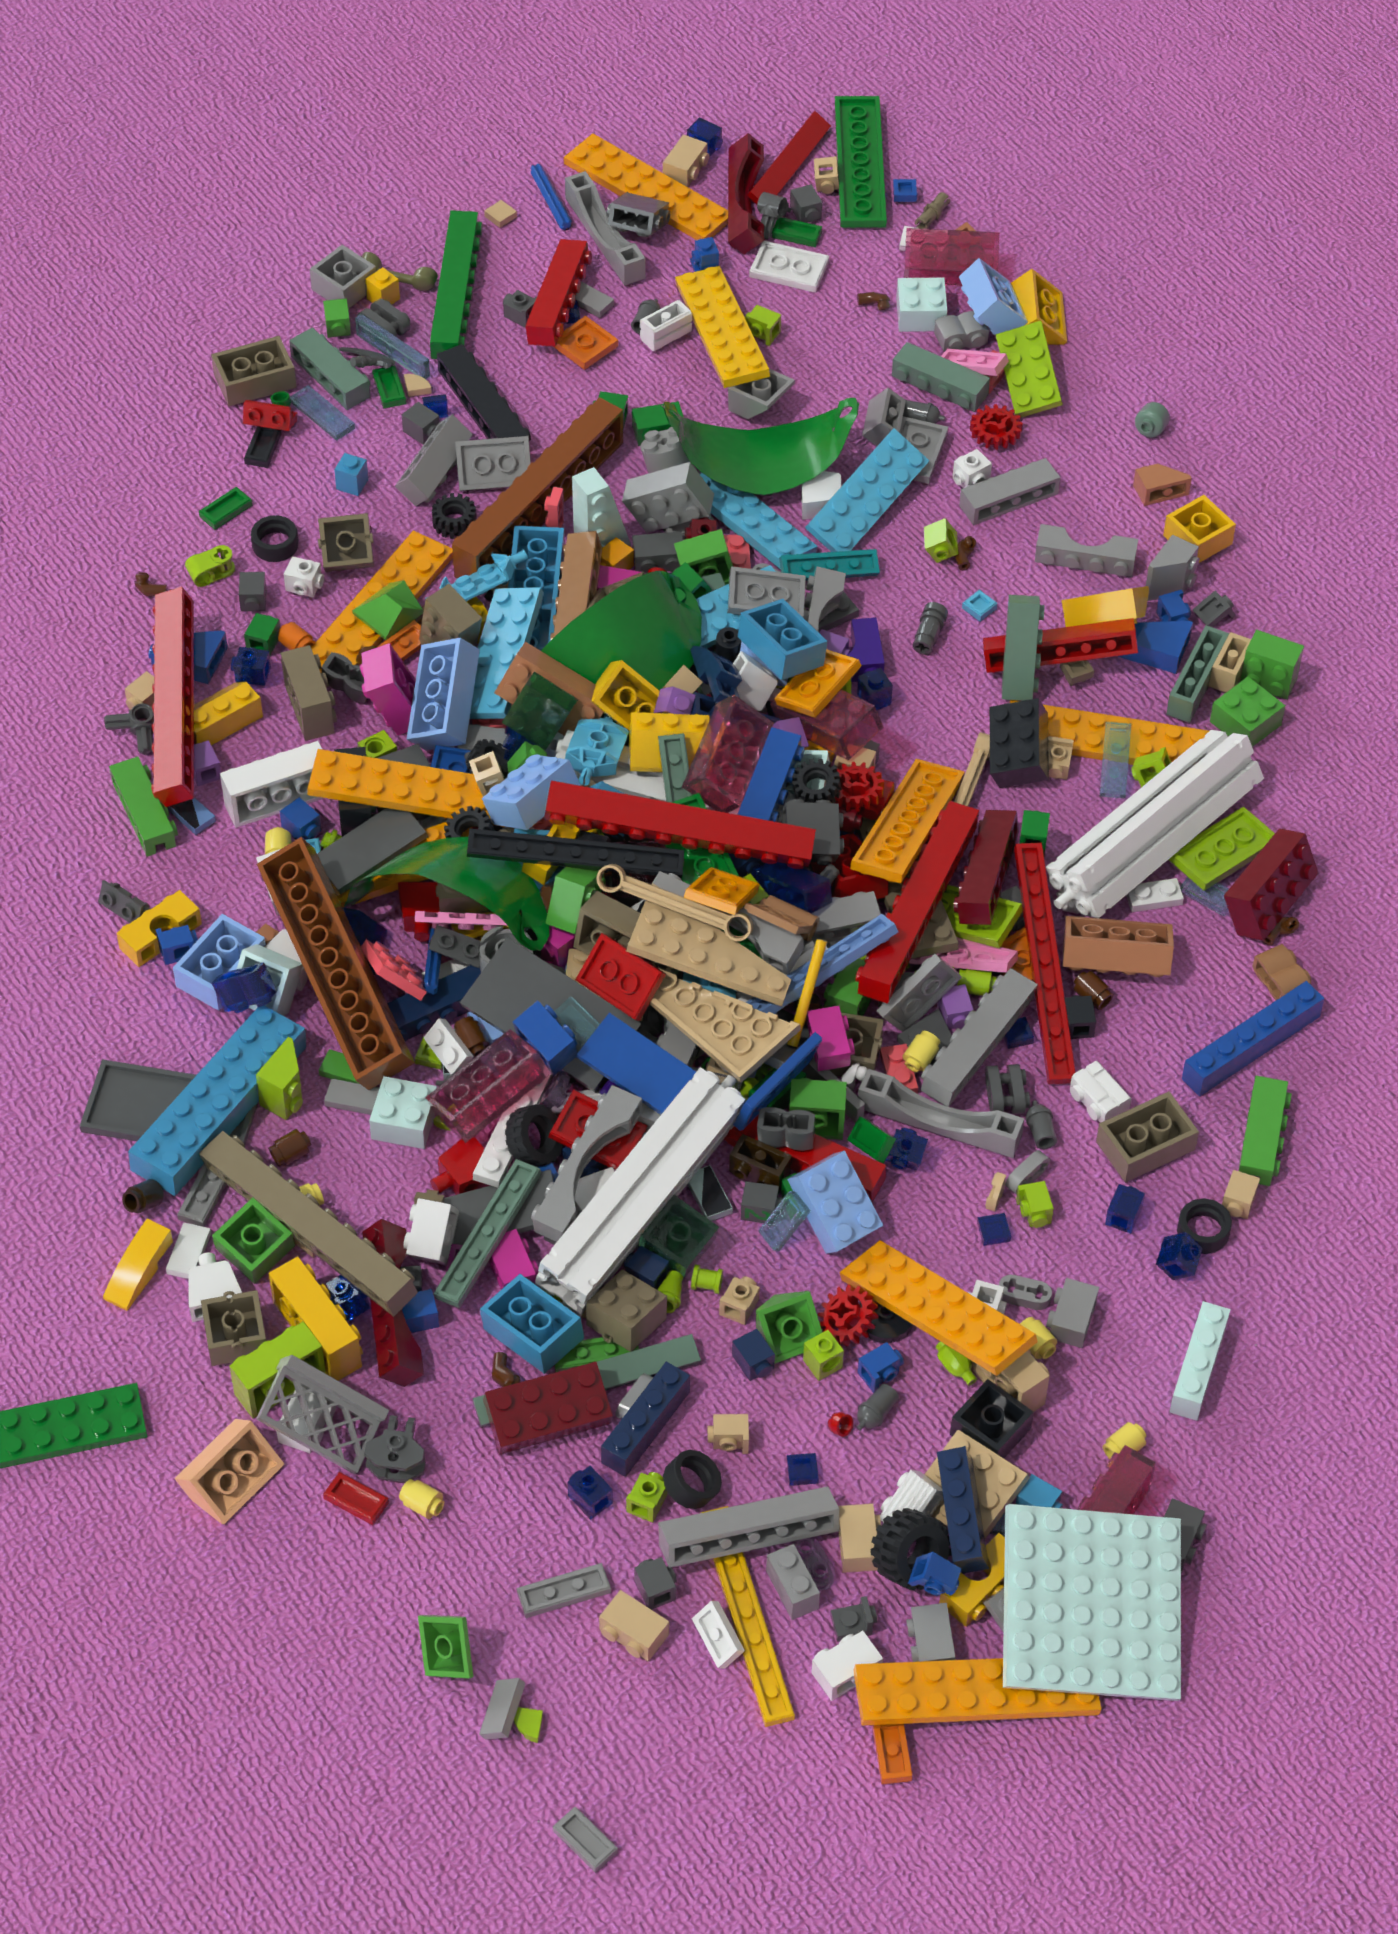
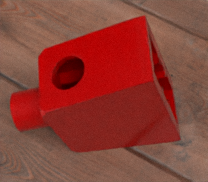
M398 882L404 930L406 932H414V938L417 941H428L432 923L415 922V911L440 912L439 897H436L438 882Z
M472 1132L465 1135L439 1156L438 1170L440 1175L430 1180L432 1188L438 1190L439 1194L449 1188L457 1195L491 1186L473 1180V1172L484 1152V1147Z

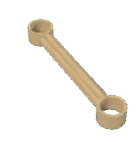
M979 733L972 758L954 802L969 806L986 761L990 759V734Z
M608 864L602 867L597 874V884L605 892L611 893L621 890L723 929L727 937L733 941H742L752 933L753 922L747 914L738 912L735 915H729L706 905L685 899L672 892L627 876L619 865ZM613 868L619 873L620 884L617 887L611 888L604 885L602 874L605 870ZM735 917H741L747 922L748 932L743 936H734L729 930V923Z

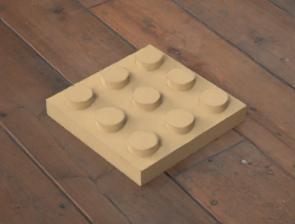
M957 1430L943 1450L966 1446L973 1459L983 1531L986 1538L1005 1513V1506L1013 1502L1030 1477L1026 1472L965 1433ZM936 1458L924 1475L942 1488L938 1458ZM943 1498L930 1517L939 1520L948 1529Z

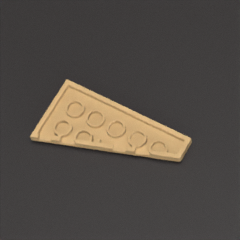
M645 900L626 950L629 953L779 1006L783 1005L791 982L789 977L737 941L729 939L717 927Z
M660 969L666 973V976L651 1000L650 1005L740 1083L801 1030L800 1024L790 1021L789 1023L779 1019L776 1014L771 1012L764 1013L754 1009L748 1003L715 990L711 992L702 988L700 984L695 982L688 983L678 979L677 975Z

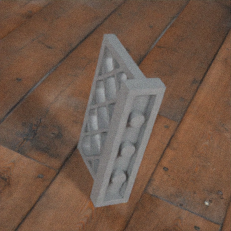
M294 1355L280 1359L276 1368L278 1373L256 1419L353 1474L358 1473L365 1457L366 1443L373 1440L380 1422L385 1420L389 1410ZM284 1377L293 1381L296 1394L284 1397L281 1388ZM309 1392L316 1394L321 1407L309 1411L304 1394ZM298 1396L303 1413L291 1417L286 1400ZM279 1402L285 1419L275 1421L268 1417L267 1414L271 1405ZM333 1406L341 1408L345 1421L333 1425L328 1408ZM322 1410L327 1427L315 1431L310 1414ZM304 1416L309 1433L300 1435L295 1432L293 1419ZM359 1419L370 1425L366 1435L361 1438H357L353 1421ZM346 1424L352 1441L339 1444L335 1427ZM328 1430L334 1447L325 1449L320 1446L317 1433ZM353 1444L356 1453L353 1464L344 1459L341 1447Z

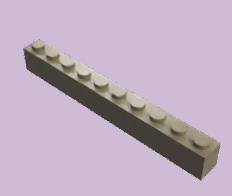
M222 1131L199 1152L208 1170L247 1201L253 1197L290 1230L296 1240L393 1317L418 1293L413 1284L415 1278L405 1268L398 1269L390 1256L386 1253L379 1254L375 1246L367 1238L361 1240L348 1223L342 1225L338 1222L337 1216L330 1209L326 1208L323 1210L311 1194L307 1193L304 1195L300 1192L301 1189L292 1179L289 1178L286 1181L282 1178L281 1172L274 1165L270 1164L267 1166L263 1163L264 1160L255 1150L249 1152L245 1149L244 1143L237 1136L234 1135L231 1138Z

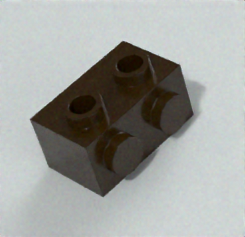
M744 1134L740 1136L729 1154L730 1173H733L735 1177L741 1180L779 1186L778 1194L781 1191V1179L791 1174L792 1155Z

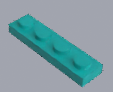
M877 549L781 555L779 558L781 573L805 575V581L808 580L809 575L814 576L816 567L846 573L845 578L877 576L880 573Z

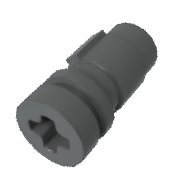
M929 602L925 605L920 617L921 623L913 642V649L923 655L931 653L948 616V610L944 605L936 602Z

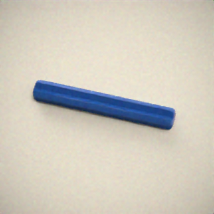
M539 163L532 165L530 168L531 174L559 227L562 230L571 228L572 220L543 166Z
M435 928L430 929L429 943L432 935L435 932ZM431 950L427 952L423 987L427 992L426 994L431 993L434 995L438 990L442 955Z

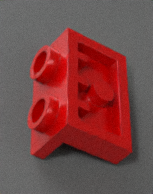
M251 400L244 402L243 424L290 431L297 422L298 412L291 411V407Z

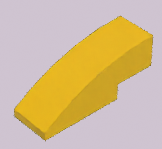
M148 1218L145 1220L118 1263L103 1295L104 1300L128 1311L159 1269L158 1261L173 1243L170 1229Z

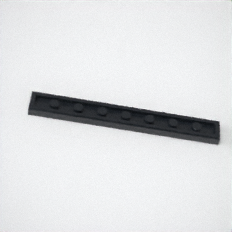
M469 828L467 857L600 870L608 864H616L622 867L625 873L657 876L659 871L667 875L672 873L682 878L684 850ZM609 868V869L605 870V871L617 872V871L614 870L613 868Z

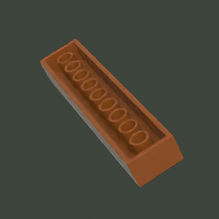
M599 397L586 408L585 412L578 419L572 422L571 426L564 433L557 437L550 447L545 448L542 455L535 462L530 463L527 470L520 477H516L512 485L506 491L501 492L497 500L491 506H487L482 515L476 521H472L464 533L454 539L452 543L454 577L458 579L464 575L469 576L477 572L481 566L493 564L494 561L491 556L493 553L511 555L514 526L541 527L545 523L548 511L544 510L545 500L547 496H551L553 487L563 488V502L565 503L573 495L572 476L593 467L598 470L623 444V409Z
M300 837L257 863L256 865L355 1080L367 1090H371L381 1084L383 1076L392 1077L415 1063L315 848Z

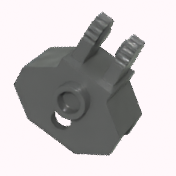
M390 1415L388 1428L384 1429L383 1434L366 1443L364 1452L367 1458L366 1468L378 1479L406 1483L409 1479L414 1480L424 1474L426 1465L425 1452L413 1438L416 1425L415 1418H408L405 1432L396 1431L398 1428V1417ZM390 1469H397L399 1472L391 1473Z

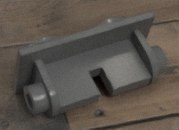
M102 881L98 902L128 923L133 922L146 910L151 909L148 903H144L137 897L132 899V894L122 888L120 884Z
M436 926L428 950L476 968L480 966L479 947L481 941L445 927Z

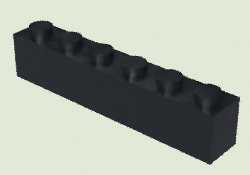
M461 344L437 354L439 373L487 439L528 436L529 441H531L529 430L526 427L523 428L518 415L509 409L507 400L499 395L494 382L488 380L483 367L477 365L472 352H468L464 345Z

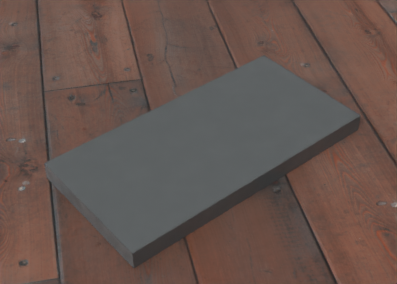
M508 937L460 1001L462 1007L525 1048L527 1047L517 1036L513 1021L537 1000L543 1007L548 1004L558 1017L556 1019L560 1025L566 1024L576 1036L574 1039L578 1043L576 1046L577 1052L580 1051L608 1013H611L637 1032L642 1027L640 1022L634 1020ZM577 1057L561 1070L593 1092L597 1091L606 1078Z
M102 1059L80 1123V1131L138 1141L196 1075ZM258 1103L252 1107L246 1114V1117L229 1135L231 1138L234 1135L237 1136L244 1145L246 1144Z

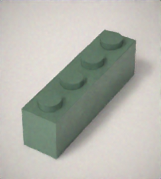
M312 327L289 340L291 357L346 410L370 398V381L365 374H361L355 367H352L350 360L347 361L341 355L338 348L328 343L323 334H319Z
M906 342L893 358L892 377L973 412L978 409L989 394L990 377Z
M1009 595L1001 690L1002 699L1030 700L1033 699V693H1038L1039 678L1034 677L1035 669H1040L1041 654L1036 653L1037 644L1042 645L1043 629H1038L1039 620H1044L1045 609L1044 605H1040L1039 596Z
M1205 625L1169 695L1166 715L1188 723L1191 722L1209 687L1212 666L1229 633Z

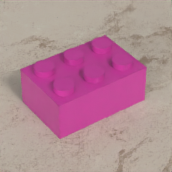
M390 643L361 653L362 664L360 665V670L364 677L362 691L365 697L371 699L376 712L383 715L386 725L392 727L397 735L407 733L416 679Z

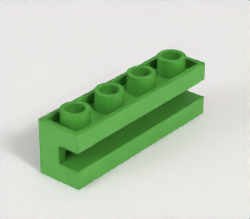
M138 756L109 766L112 784L146 857L156 854L155 845L163 843L166 850L176 847L175 836L178 835L176 825L173 820H168L169 812L167 807L162 802L160 803L159 799H156L152 793V784L150 782L152 777L148 766H143Z
M1255 1076L1239 1172L1259 1176L1260 1185L1270 1186L1272 1176L1278 1177L1281 1160H1276V1153H1282L1284 1138L1279 1137L1280 1131L1285 1132L1288 1115H1283L1284 1109H1289L1292 1093L1287 1092L1288 1081Z

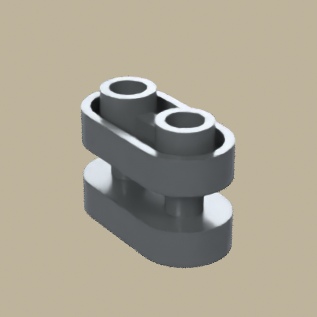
M384 299L376 300L371 304L370 309L365 308L357 314V320L361 328L384 345L391 344L397 339V335H403L410 329V318L408 315Z
M1019 1064L1007 1065L1006 1073H999L997 1065L985 1067V1084L990 1111L999 1110L1004 1112V1107H1011L1013 1115L1025 1114L1026 1108H1030L1029 1092H1024V1085H1026L1025 1069H1020ZM1001 1084H1007L1009 1096H1003Z

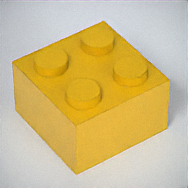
M1202 495L1166 515L1163 536L1169 540L1172 535H1175L1199 546L1197 557L1200 558V563L1233 544L1236 524L1211 500Z

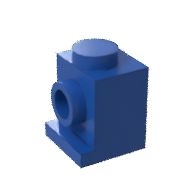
M713 237L695 240V250L691 252L692 258H690L694 272L708 267L719 266V251Z
M1182 589L1159 596L1156 613L1161 621H1189L1191 611L1189 605L1182 600Z
M188 925L174 927L163 932L161 928L156 929L159 949L165 965L178 962L198 941L195 930L190 931Z
M886 1342L859 1358L857 1373L874 1393L879 1388V1384L883 1382L888 1383L898 1375L899 1367L904 1364V1359L898 1350H893Z
M931 1552L916 1558L908 1584L911 1586L920 1584L926 1592L932 1595H941L943 1593L952 1595L959 1586L958 1578L961 1568L938 1554Z

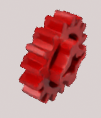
M994 404L993 408L985 405L984 411L977 409L976 415H972L970 421L971 437L977 438V444L986 443L985 448L994 445L995 450H998L999 446L1002 445L1006 449L1008 448V443L1015 445L1016 439L1021 437L1023 424L1020 422L1021 416L1015 415L1014 409L1007 411L1006 405L1002 408H998L997 404Z
M854 761L850 767L842 764V770L837 769L842 786L839 798L835 797L836 804H839V807L845 805L846 811H849L851 807H855V810L859 812L860 807L864 806L869 810L870 803L877 805L878 798H883L884 779H882L881 772L875 773L874 766L866 768L865 762L860 766H856Z
M850 1284L847 1285L846 1291L838 1287L835 1296L829 1293L828 1298L830 1301L828 1303H821V1306L825 1308L824 1312L818 1313V1317L823 1320L820 1322L823 1332L829 1330L836 1341L845 1347H849L850 1341L858 1345L860 1336L868 1338L869 1336L866 1331L868 1328L875 1329L876 1326L871 1322L879 1317L873 1311L878 1307V1304L873 1301L874 1297L860 1286L854 1288Z

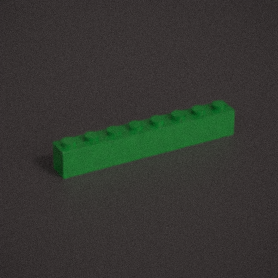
M450 210L430 337L431 359H437L438 353L463 344L465 347V336L463 334H467L468 320H465V318L470 317V303L468 301H472L473 287L470 284H475V270L473 268H477L478 254H475V252L480 251V238L478 236H482L483 228L482 222L478 221V212Z

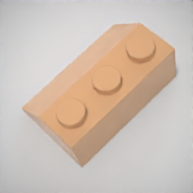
M235 1419L174 1479L194 1503L218 1522L225 1524L284 1465V1462L252 1421Z

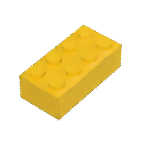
M297 1256L269 1272L273 1303L290 1326H296L304 1322L322 1345L326 1374L339 1381L361 1368V1355L363 1354L359 1344L361 1335L353 1324L349 1326L346 1322L345 1313L340 1305L332 1303L326 1286L317 1283L311 1266L308 1263L304 1265Z

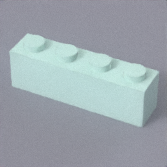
M1202 1302L1173 1394L1169 1413L1198 1420L1231 1309Z

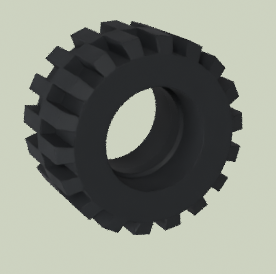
M903 1508L902 1511H893L892 1517L887 1515L883 1519L884 1524L882 1526L878 1525L876 1528L878 1533L876 1537L873 1536L871 1541L874 1544V1547L871 1548V1555L875 1557L872 1563L874 1567L878 1568L877 1572L886 1579L909 1590L915 1591L916 1588L923 1590L924 1587L920 1584L915 1586L908 1584L916 1558L934 1552L948 1560V1557L952 1556L951 1548H949L950 1539L947 1536L949 1533L948 1529L939 1520L915 1509ZM916 1540L914 1551L907 1558L908 1550L911 1544Z

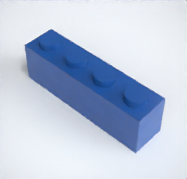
M771 727L737 815L778 822L780 812L777 811L779 806H784L788 795L787 785L788 783L792 784V776L796 774L795 764L797 761L801 762L804 755L805 747L801 746V735Z

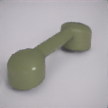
M364 252L361 257L376 266V271L382 268V262L375 254L371 252ZM420 267L413 275L387 270L397 277L399 282L410 284L419 291L432 289L438 278L437 272L429 267Z

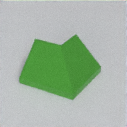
M402 580L387 584L352 610V612L378 635L387 640L422 615L423 609L406 582Z
M810 1291L775 1294L756 1310V1329H758L775 1353V1363L802 1354L804 1342L822 1333Z
M418 1616L425 1676L474 1677L466 1617Z

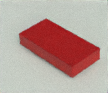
M341 1472L336 1475L323 1493L325 1500L371 1525H374L389 1504V1499L386 1496Z

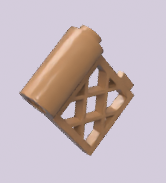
M772 895L767 899L763 898L759 904L746 903L744 907L748 913L794 934H800L803 940L808 942L814 936L820 921L818 916Z

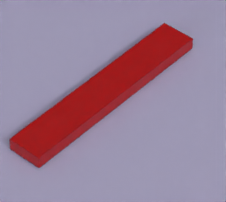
M814 111L747 196L754 203L758 204L759 197L763 192L777 195L831 125Z

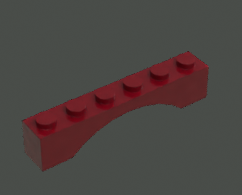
M749 133L728 147V243L732 248L737 249L744 255L764 241V224L754 217L751 209V199L747 196L753 188L759 169L764 162V145Z
M380 1219L362 1231L363 1238H367L375 1246L379 1254L386 1253L395 1262V1266L400 1269L404 1258L407 1256V1249H404L406 1229ZM370 1298L379 1378L405 1387L424 1375L421 1349L411 1334L402 1309L393 1317Z

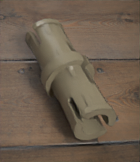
M938 193L936 198L924 207L923 213L915 220L916 228L927 230L935 219L938 220L940 218L941 212L950 203V199H947L949 196L946 193Z

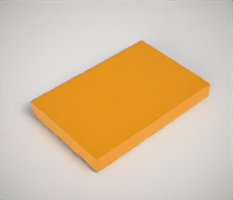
M826 649L824 666L795 675L774 700L778 706L816 718L859 670L861 663L859 659Z
M711 867L685 890L684 898L735 915L758 893L760 884Z

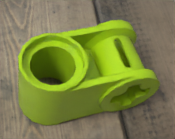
M219 545L200 554L192 555L185 562V567L197 587H205L210 583L230 577L235 572V565L231 560L233 556L232 550L226 545Z

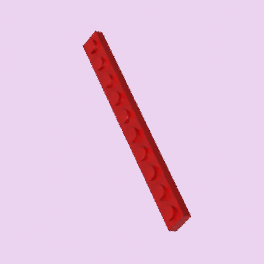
M1042 843L1016 844L1014 852L1033 982L1038 984L1035 999L1047 1083L1071 1084V1078L1075 1073Z

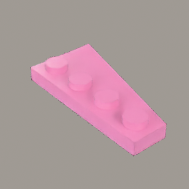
M415 911V922L432 923V928L435 929L437 925L448 929V924H458V929L474 930V925H483V930L507 926L496 914Z
M958 937V950L936 954L954 968L1005 973L1018 960V951L1002 947L996 948ZM933 955L913 958L909 964L922 965L926 959Z

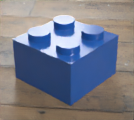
M537 1000L513 1021V1025L518 1038L551 1075L555 1076L577 1057L576 1046L578 1043L574 1039L576 1036L566 1024L560 1025L556 1019L558 1016L548 1004L543 1007Z

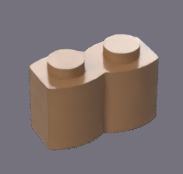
M1283 944L1254 957L1253 970L1260 981L1267 986L1275 1000H1278L1305 981L1311 984V977L1308 971L1296 964L1295 954Z

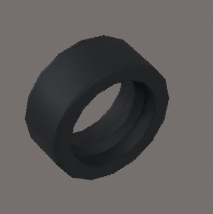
M280 515L267 516L257 521L251 529L253 551L260 559L268 562H280L293 556L298 549L299 542L298 531L294 522ZM271 533H282L289 537L286 541L277 545H269L261 541L264 536Z
M1206 1198L1195 1199L1187 1203L1180 1211L1177 1234L1182 1244L1191 1251L1201 1254L1215 1253L1228 1242L1232 1219L1229 1211L1217 1201ZM1195 1216H1207L1216 1220L1221 1226V1230L1215 1236H1199L1188 1227V1221Z
M695 1450L681 1452L665 1467L663 1474L664 1486L668 1494L676 1503L690 1509L704 1507L720 1492L722 1485L721 1473L716 1464L709 1456ZM681 1467L689 1468L700 1477L704 1486V1492L691 1488L685 1482L681 1473Z

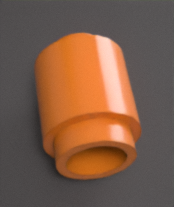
M295 622L286 623L279 629L278 641L289 650L315 645L312 635Z

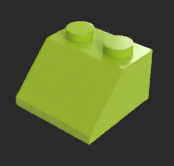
M287 1037L256 1074L260 1106L285 1120L292 1113H296L303 1103L299 1068L293 1039Z

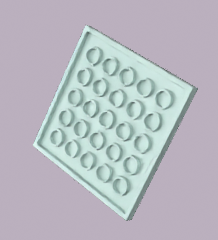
M1016 1504L1006 1505L1003 1688L1171 1701L1180 1700L1181 1519Z

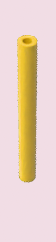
M821 939L816 940L793 1021L800 1024L801 1030L787 1042L790 1046L798 1047L827 945V941Z

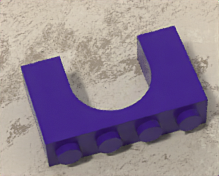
M877 618L851 619L850 636L853 649L846 656L859 659L861 663L859 670L851 677V682L884 680L885 662Z

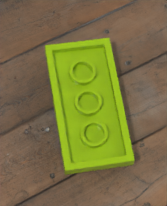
M1042 321L995 334L1000 353L1007 354L1009 360L1004 367L1015 415H1020L1022 418L1062 406L1063 403Z
M1243 806L1198 834L1168 860L1205 891L1253 861L1275 833Z
M948 885L941 898L956 937L996 948L1001 947L1023 912L1021 903L999 898L991 925L959 924L958 913L954 912V899L959 897V888Z

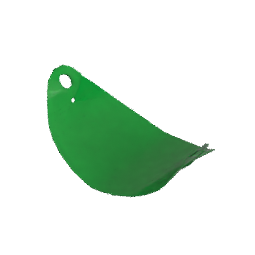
M847 398L839 401L838 408L812 418L778 426L743 430L689 420L678 414L674 404L664 402V406L661 405L667 421L677 433L687 458L700 472L712 480L735 490L760 495L792 489L825 471L842 451L859 411L857 399ZM852 407L850 413H848L845 417L840 418V415L844 409Z
M654 571L639 576L606 595L572 620L541 651L596 684L611 662L622 660L660 691L683 665L688 669L693 665L694 660L690 649L701 644V612L696 598L680 578L665 571ZM679 588L685 593V603L677 600L676 589Z
M468 837L439 839L425 842L406 850L354 883L344 904V908L352 906L373 891L375 883L372 879L377 875L416 874L448 886L491 910L507 924L516 940L529 950L541 951L549 938V925L546 924L547 912L540 891L533 878L522 872L523 866L519 862L467 857ZM524 928H530L537 935V941L527 938Z

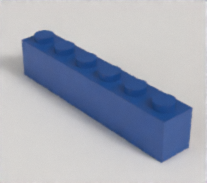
M1307 981L1303 982L1185 1060L1182 1080L1199 1097L1318 1019L1321 1016L1325 998Z

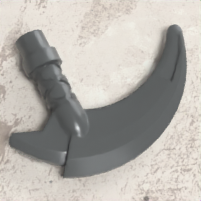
M350 347L339 348V351L363 355L351 358L350 364L352 367L364 368L365 366L380 365L384 368H389L396 363L390 357L374 351Z

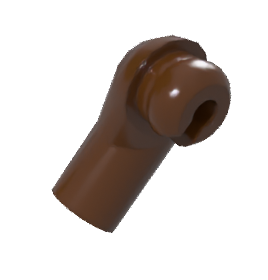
M877 292L857 294L858 305L878 303L877 307L879 310H888L890 308L889 301L891 300L886 294Z

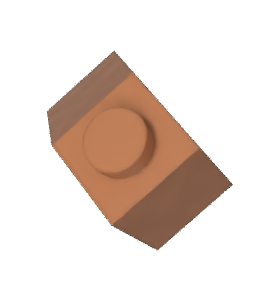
M1154 464L1135 469L1133 487L1143 505L1147 506L1189 495L1192 478L1189 474L1161 464Z

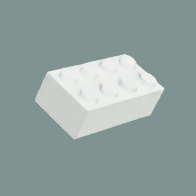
M319 741L304 744L301 747L280 752L276 755L220 773L224 804L235 828L279 814L280 810L299 797L307 804L324 799L307 795L318 749H322Z

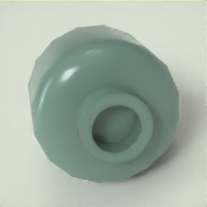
M1147 403L1137 413L1135 426L1143 436L1149 438L1157 437L1168 426L1170 414L1164 405L1160 403Z

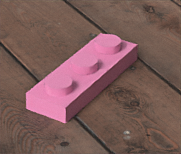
M947 348L941 356L980 374L998 376L1009 362L1005 353Z

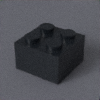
M987 1379L952 1417L950 1435L953 1437L956 1431L960 1430L1000 1457L1005 1458L1031 1430L1034 1412Z

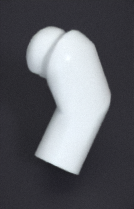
M855 1063L844 1073L841 1081L847 1082L846 1086L852 1091L855 1088V1079L863 1081L867 1068L860 1066V1063Z

